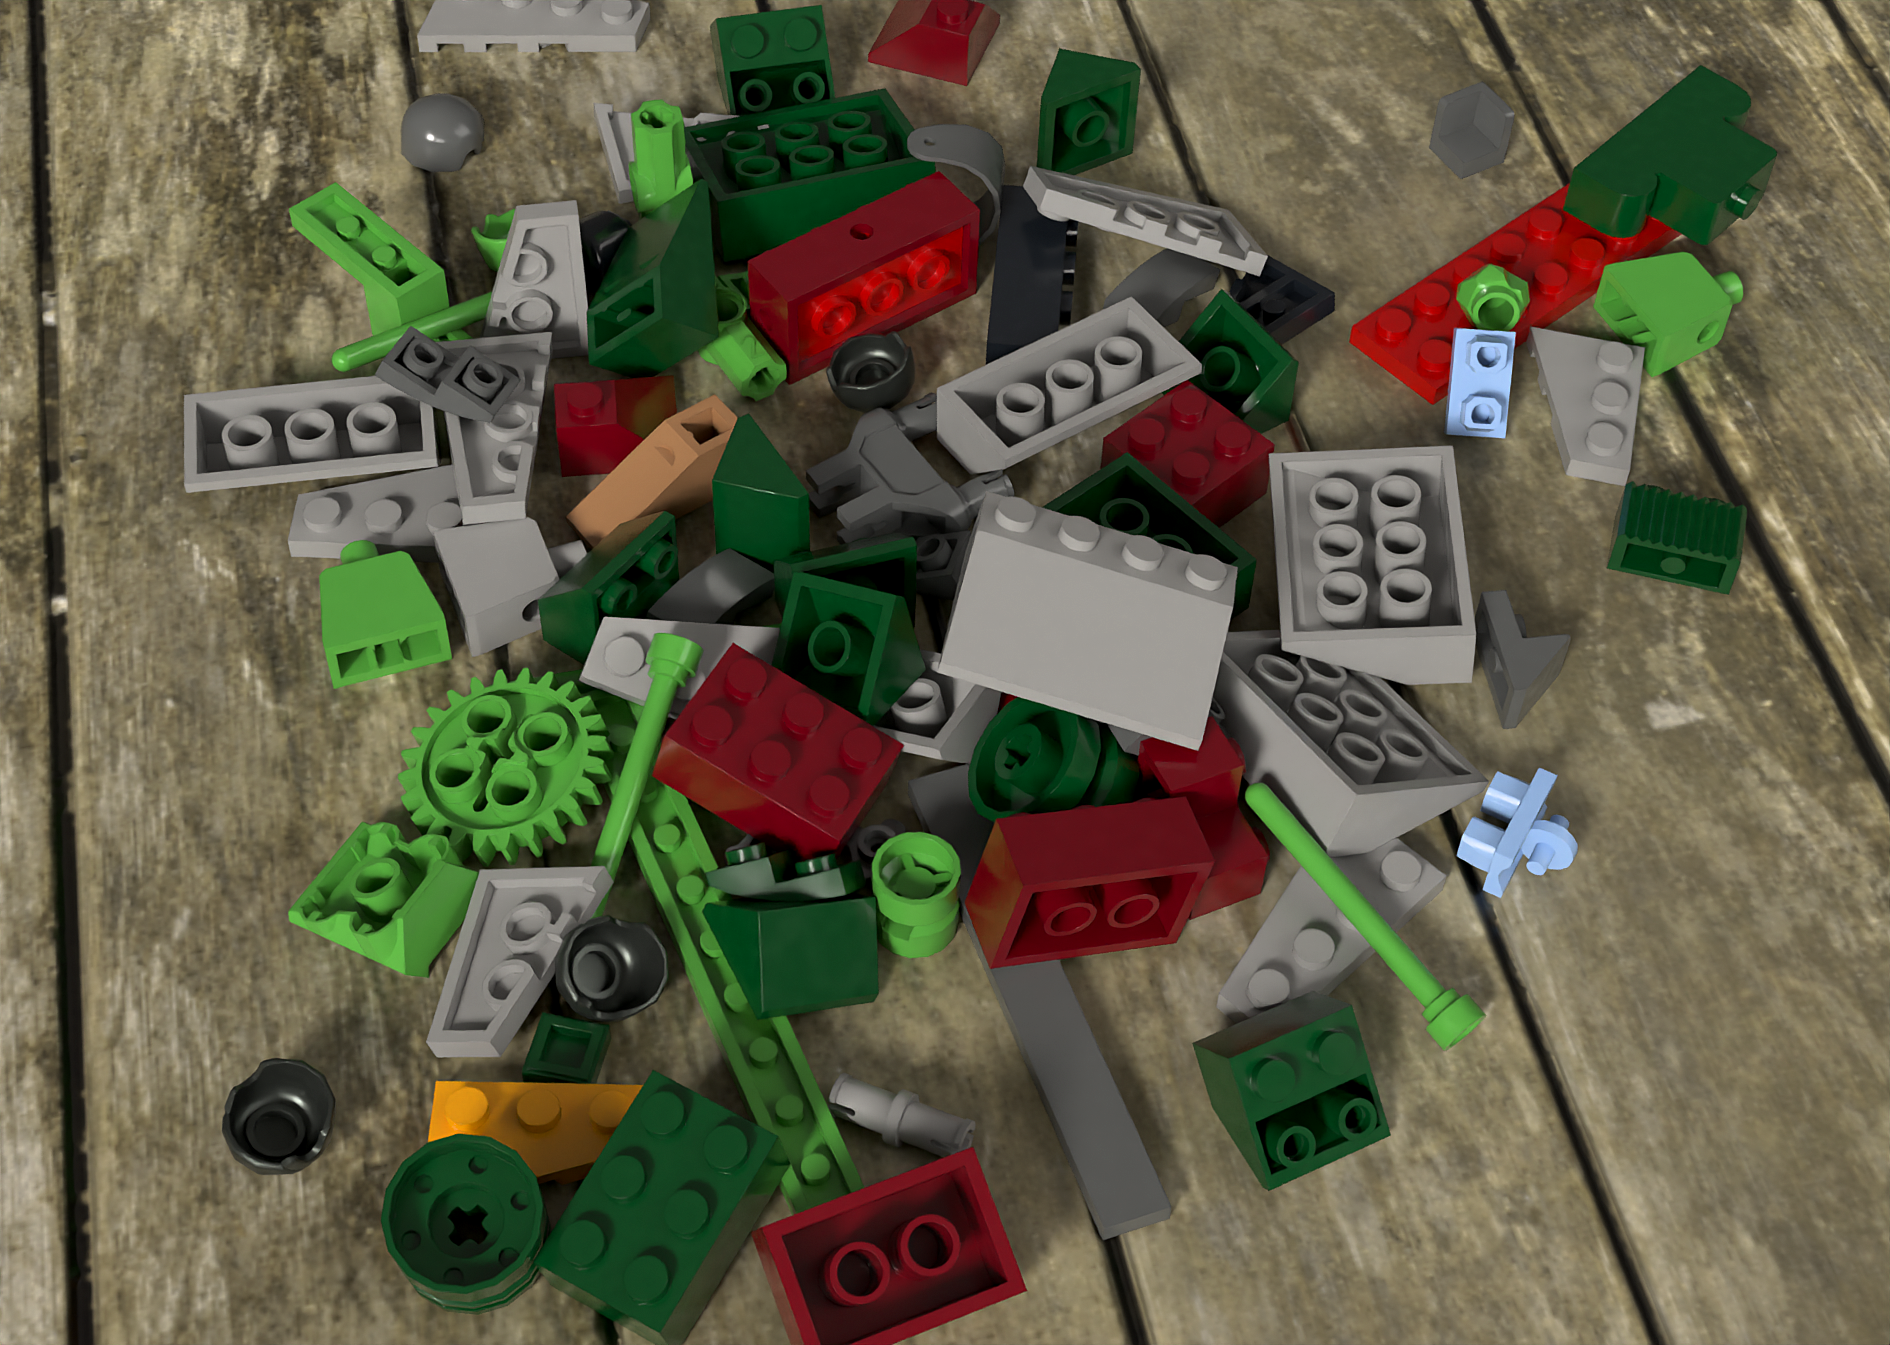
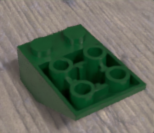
M700 179L628 228L586 312L589 365L630 378L654 377L719 337L708 181Z

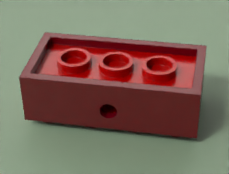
M940 171L910 183L904 188L870 204L863 205L853 212L821 227L814 228L804 235L748 260L750 320L786 364L787 374L785 381L789 386L828 367L833 352L851 337L869 333L880 334L886 337L892 331L899 332L976 294L980 209Z

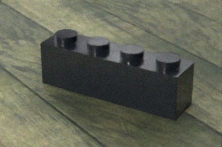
M1003 186L987 335L986 365L1059 331V325L1070 326L1073 291H1063L1062 285H1074L1076 252L1065 251V246H1077L1079 221L1072 219L1057 221L1038 212L1037 205L1023 186Z

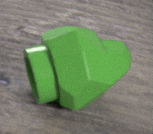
M1493 264L1484 265L1460 282L1457 287L1456 299L1472 327L1479 330H1511L1520 320L1530 302L1528 282L1511 274L1503 267Z

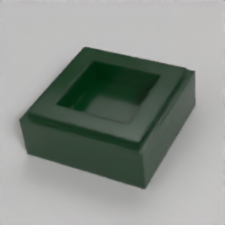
M542 1012L522 1068L523 1082L596 1084L611 1041L610 1025Z

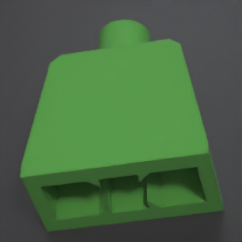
M1683 251L1604 266L1593 307L1624 344L1645 347L1643 368L1651 377H1654L1715 346L1722 339L1732 305L1740 303L1743 298V286L1741 280L1734 272L1727 271L1711 276L1692 254Z
M358 540L349 543L342 549L340 553L342 565L326 568L319 575L322 642L334 689L452 659L444 613L409 553L396 551L379 556L374 543L367 540Z

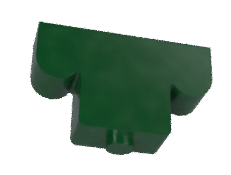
M1700 65L1574 167L1563 210L1601 233L1617 238L1633 237L1641 233L1645 227L1647 217L1650 215L1696 243L1708 245L1738 218L1746 220L1754 212L1764 196L1777 157V151L1743 131L1751 108V98L1748 93L1740 86Z

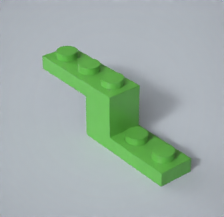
M335 182L289 208L292 226L364 286L373 336L450 307L444 269L338 183ZM460 328L432 340L442 342L473 338Z

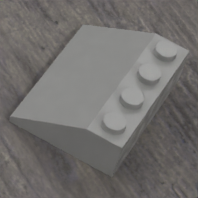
M1453 446L1270 453L1269 472L1282 650L1407 685L1472 683L1476 627Z
M986 491L965 551L937 672L1198 751L1203 740L1232 615L1238 567L1222 563L1209 555H1196L1160 544L1147 536H1133L1097 525L1081 516H1068L1038 507L1019 497H1005Z
M1280 630L1227 632L1213 698L1225 713V718L1221 722L1230 736L1239 744L1243 752L1246 772L1242 776L1250 784L1258 782L1266 784L1329 857L1368 853L1485 790L1489 780L1380 677L1283 651L1281 648Z

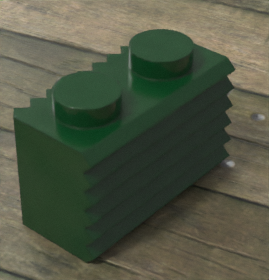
M1633 481L1625 484L1615 516L1606 568L1729 595L1741 563L1747 509L1743 504L1735 507L1731 502L1726 503L1716 498L1704 497L1698 499L1694 494L1686 497L1682 491L1674 494L1670 489L1665 490L1659 486L1646 484L1637 486Z

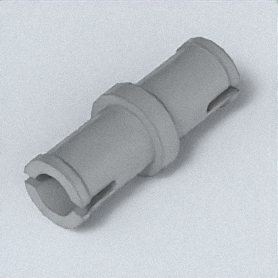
M843 1072L835 1081L828 1101L831 1103L828 1105V1108L833 1118H841L883 1134L884 1143L898 1148L905 1142L939 1156L947 1157L970 1148L974 1135L969 1133H973L975 1130V1121L968 1118L963 1119L919 1102L918 1094L905 1089L895 1094L852 1078V1075Z

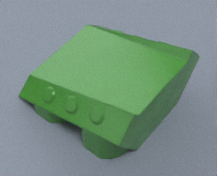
M362 821L289 909V922L404 975L429 978V965L465 919L479 872L461 863L446 836L430 833L410 842L405 840L395 824L379 822L371 825Z

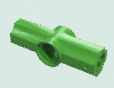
M662 99L642 102L641 107L636 112L631 113L634 161H629L628 166L632 196L636 211L639 214L638 221L693 185L691 167L685 153V124L680 107L669 105Z
M715 276L719 337L700 348L698 353L706 362L719 365L742 396H750L755 401L773 395L777 386L786 379V364L749 319L745 297L736 290L725 288Z

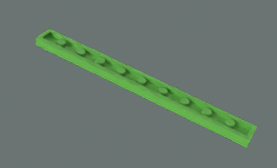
M597 689L581 694V697L587 695L591 697L610 733L607 740L614 752V758L606 761L605 764L612 775V779L610 782L603 784L612 803L644 706ZM660 741L628 837V842L751 1122L780 1138L791 1164L779 1182V1187L791 1214L794 1215L865 1187L787 1017L781 1016L757 1020L702 913L705 904L708 902L733 899L730 893L711 887L708 884L706 872L717 869L718 866L686 796L652 776L661 748Z

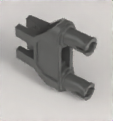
M929 393L924 398L893 412L878 407L863 414L856 425L846 450L806 470V480L814 489V491L809 492V507L818 518L837 511V518L846 527L837 531V541L840 545L860 538H872L889 533L913 536L916 542L918 537L967 531L971 526V520L978 516L986 491L1005 497H1014L1012 483L1006 474L1003 475V470L1001 469L989 471L982 476L955 487L948 484L947 481L944 482L913 446L912 441L937 430V395L935 393Z

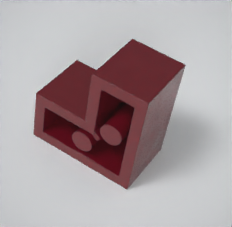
M1213 716L1207 718L1203 740L1198 751L1154 737L1140 741L1138 755L1140 776L1133 802L1143 798L1159 800L1186 796L1215 860L1212 870L1189 915V920L1261 894L1266 865L1270 862V851L1260 829L1255 826L1250 827L1239 810L1238 795L1242 775L1246 772V763L1243 752L1236 740L1232 737L1226 738Z

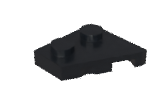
M1269 255L1260 276L1246 272L1243 279L1236 278L1229 291V294L1281 345L1335 311V292Z

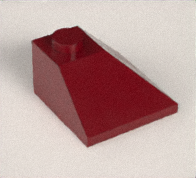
M898 0L868 53V62L967 86L1000 24V14L986 4L971 0Z
M674 375L554 384L556 432L562 477L610 474L665 419L677 414Z

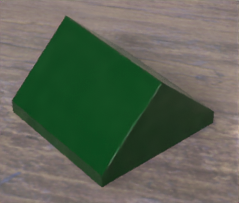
M1059 48L1041 96L1036 167L1075 176L1133 154L1141 68L1134 62Z
M1221 289L1178 341L1202 364L1201 373L1188 379V381L1262 434L1289 421L1299 362L1227 291ZM1181 383L1163 391L1162 394H1167Z
M748 413L738 417L712 479L716 554L731 548L774 573V559L792 556L803 551L810 552L809 493L751 415Z
M794 571L771 665L874 726L926 670L905 598Z
M849 893L822 900L799 902L741 898L708 902L702 910L757 1020L872 1003L879 994L876 897Z

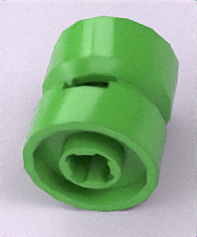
M925 832L902 833L888 839L875 854L872 862V896L876 897L877 939L883 947L893 954L907 958L929 957L942 951L954 939L959 921L960 859L953 847L940 837Z

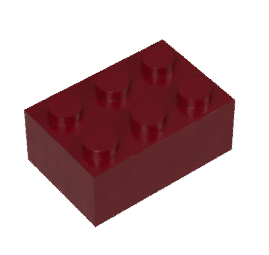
M732 643L664 735L652 776L760 842H765V845L779 852L791 849L795 863L830 853H835L837 860L887 785L904 744L735 643Z
M1186 796L1159 800L1143 798L1133 803L1100 807L1082 805L1071 810L1040 814L1016 813L1006 818L996 819L964 903L990 969L1177 943L1215 860Z
M974 1147L765 1225L751 1232L791 1345H892L1027 1291Z

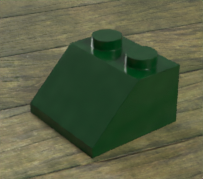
M889 533L872 538H860L849 543L810 552H798L792 556L774 559L775 601L781 617L783 618L794 571H799L902 596L905 598L914 628L917 544L913 536Z

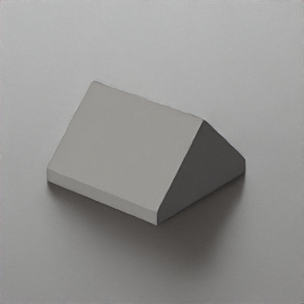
M920 649L926 670L879 719L874 727L904 744L902 749L904 752L970 764L977 742L988 723L997 715L1001 691L938 673L941 653Z

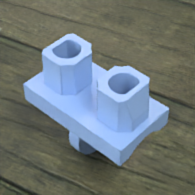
M1454 328L1444 428L1445 434L1505 438L1516 332Z
M1539 768L1530 784L1498 771L1495 774L1486 792L1480 811L1509 825L1504 830L1477 817H1473L1461 838L1456 855L1469 864L1488 872L1483 887L1484 891L1501 898L1523 855L1529 859L1526 864L1527 869L1535 875H1543L1547 868L1553 870L1567 868L1573 862L1578 852V844L1575 838L1567 831L1569 827L1568 820L1561 815H1553L1549 821L1542 820L1547 809L1545 801L1558 775Z

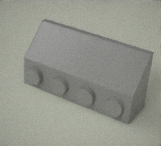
M1129 297L938 387L937 440L969 474L1006 469L1200 374L1202 364L1133 297Z
M376 376L184 395V486L186 493L438 467L441 464L436 408L405 394Z

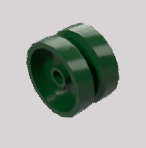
M1017 697L1007 703L988 723L974 748L968 770L969 798L978 814L993 823L998 818H1006L1022 812L1040 814L1071 810L1082 805L1100 807L1133 803L1140 776L1138 755L1123 751L1107 723Z

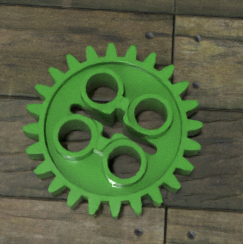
M523 668L516 682L509 683L504 671L500 669L495 674L493 686L485 688L477 677H473L470 683L471 694L463 697L451 689L447 692L451 704L450 708L443 711L439 708L429 707L426 710L434 724L431 728H412L410 732L420 747L402 750L401 756L409 769L398 774V780L406 791L401 796V800L421 835L433 833L446 836L461 862L465 861L474 851L483 867L490 865L497 851H502L509 865H515L519 855V848L528 846L531 852L539 858L543 854L542 839L551 836L562 845L566 843L567 839L562 828L563 825L568 821L580 826H585L588 823L580 809L582 804H602L603 799L595 784L611 781L612 775L605 762L614 758V752L607 740L610 733L601 714L598 713L589 695L581 697L573 681H569L560 687L554 673L548 671L536 683L530 669Z

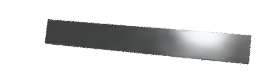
M970 764L909 780L908 796L924 832L936 835L949 843L960 859L959 913L1102 1240L1170 1219L1172 1206L1059 959L990 969L964 902L994 823L978 814L969 798L968 770Z

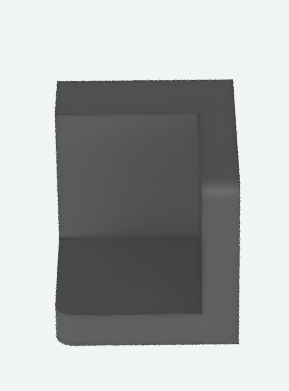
M1483 81L1443 96L1438 102L1429 148L1460 179L1504 163L1515 117L1514 111Z

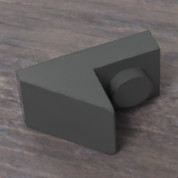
M1507 591L1482 592L1475 615V645L1502 728L1512 729L1517 727L1558 677L1571 637L1568 634L1527 638L1524 619L1521 614H1514Z

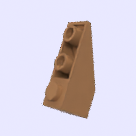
M714 394L665 419L566 516L568 525L592 550L621 523L662 511H667L674 515L676 520L712 501V479L738 417Z

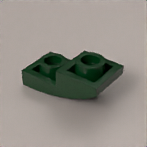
M765 842L725 852L728 865L706 872L708 884L711 887L730 894L768 901L799 902L822 900L847 895L867 886L860 860L837 865L835 853H830L794 864L791 849L768 854Z

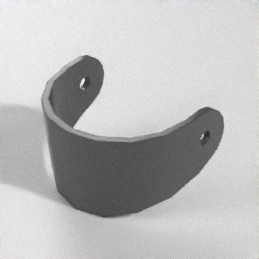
M938 124L914 130L907 138V149L911 155L924 161L943 162L964 167L980 177L988 187L985 194L974 202L980 209L978 246L981 245L995 231L1001 213L1006 166L1002 146L990 133L969 125ZM931 142L934 145L929 146L926 143Z

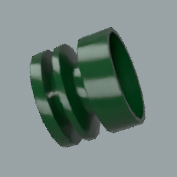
M455 1134L426 1143L401 1163L385 1191L381 1224L388 1252L418 1294L425 1300L447 1312L479 1315L510 1305L535 1283L540 1271L533 1263V1260L552 1232V1227L536 1175L517 1151L488 1136ZM464 1220L474 1226L483 1220L482 1225L487 1237L480 1244L472 1239H467L461 1244L462 1239L457 1231V1227Z

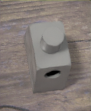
M528 517L526 519L489 522L433 531L440 573L472 657L482 655L542 629L538 599L587 555L581 540L547 549L537 522Z

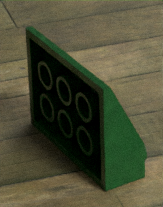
M886 88L684 127L685 153L689 159L693 184L700 179L708 181L712 241L724 262L732 260L748 262V260L761 255L765 251L772 250L810 232L814 228L821 227L857 210L863 205L870 204L936 172L935 162L917 159L907 149V138L915 129ZM767 124L769 126V128L758 130L757 127ZM735 131V133L727 136L728 132ZM703 137L706 140L698 141L696 138Z

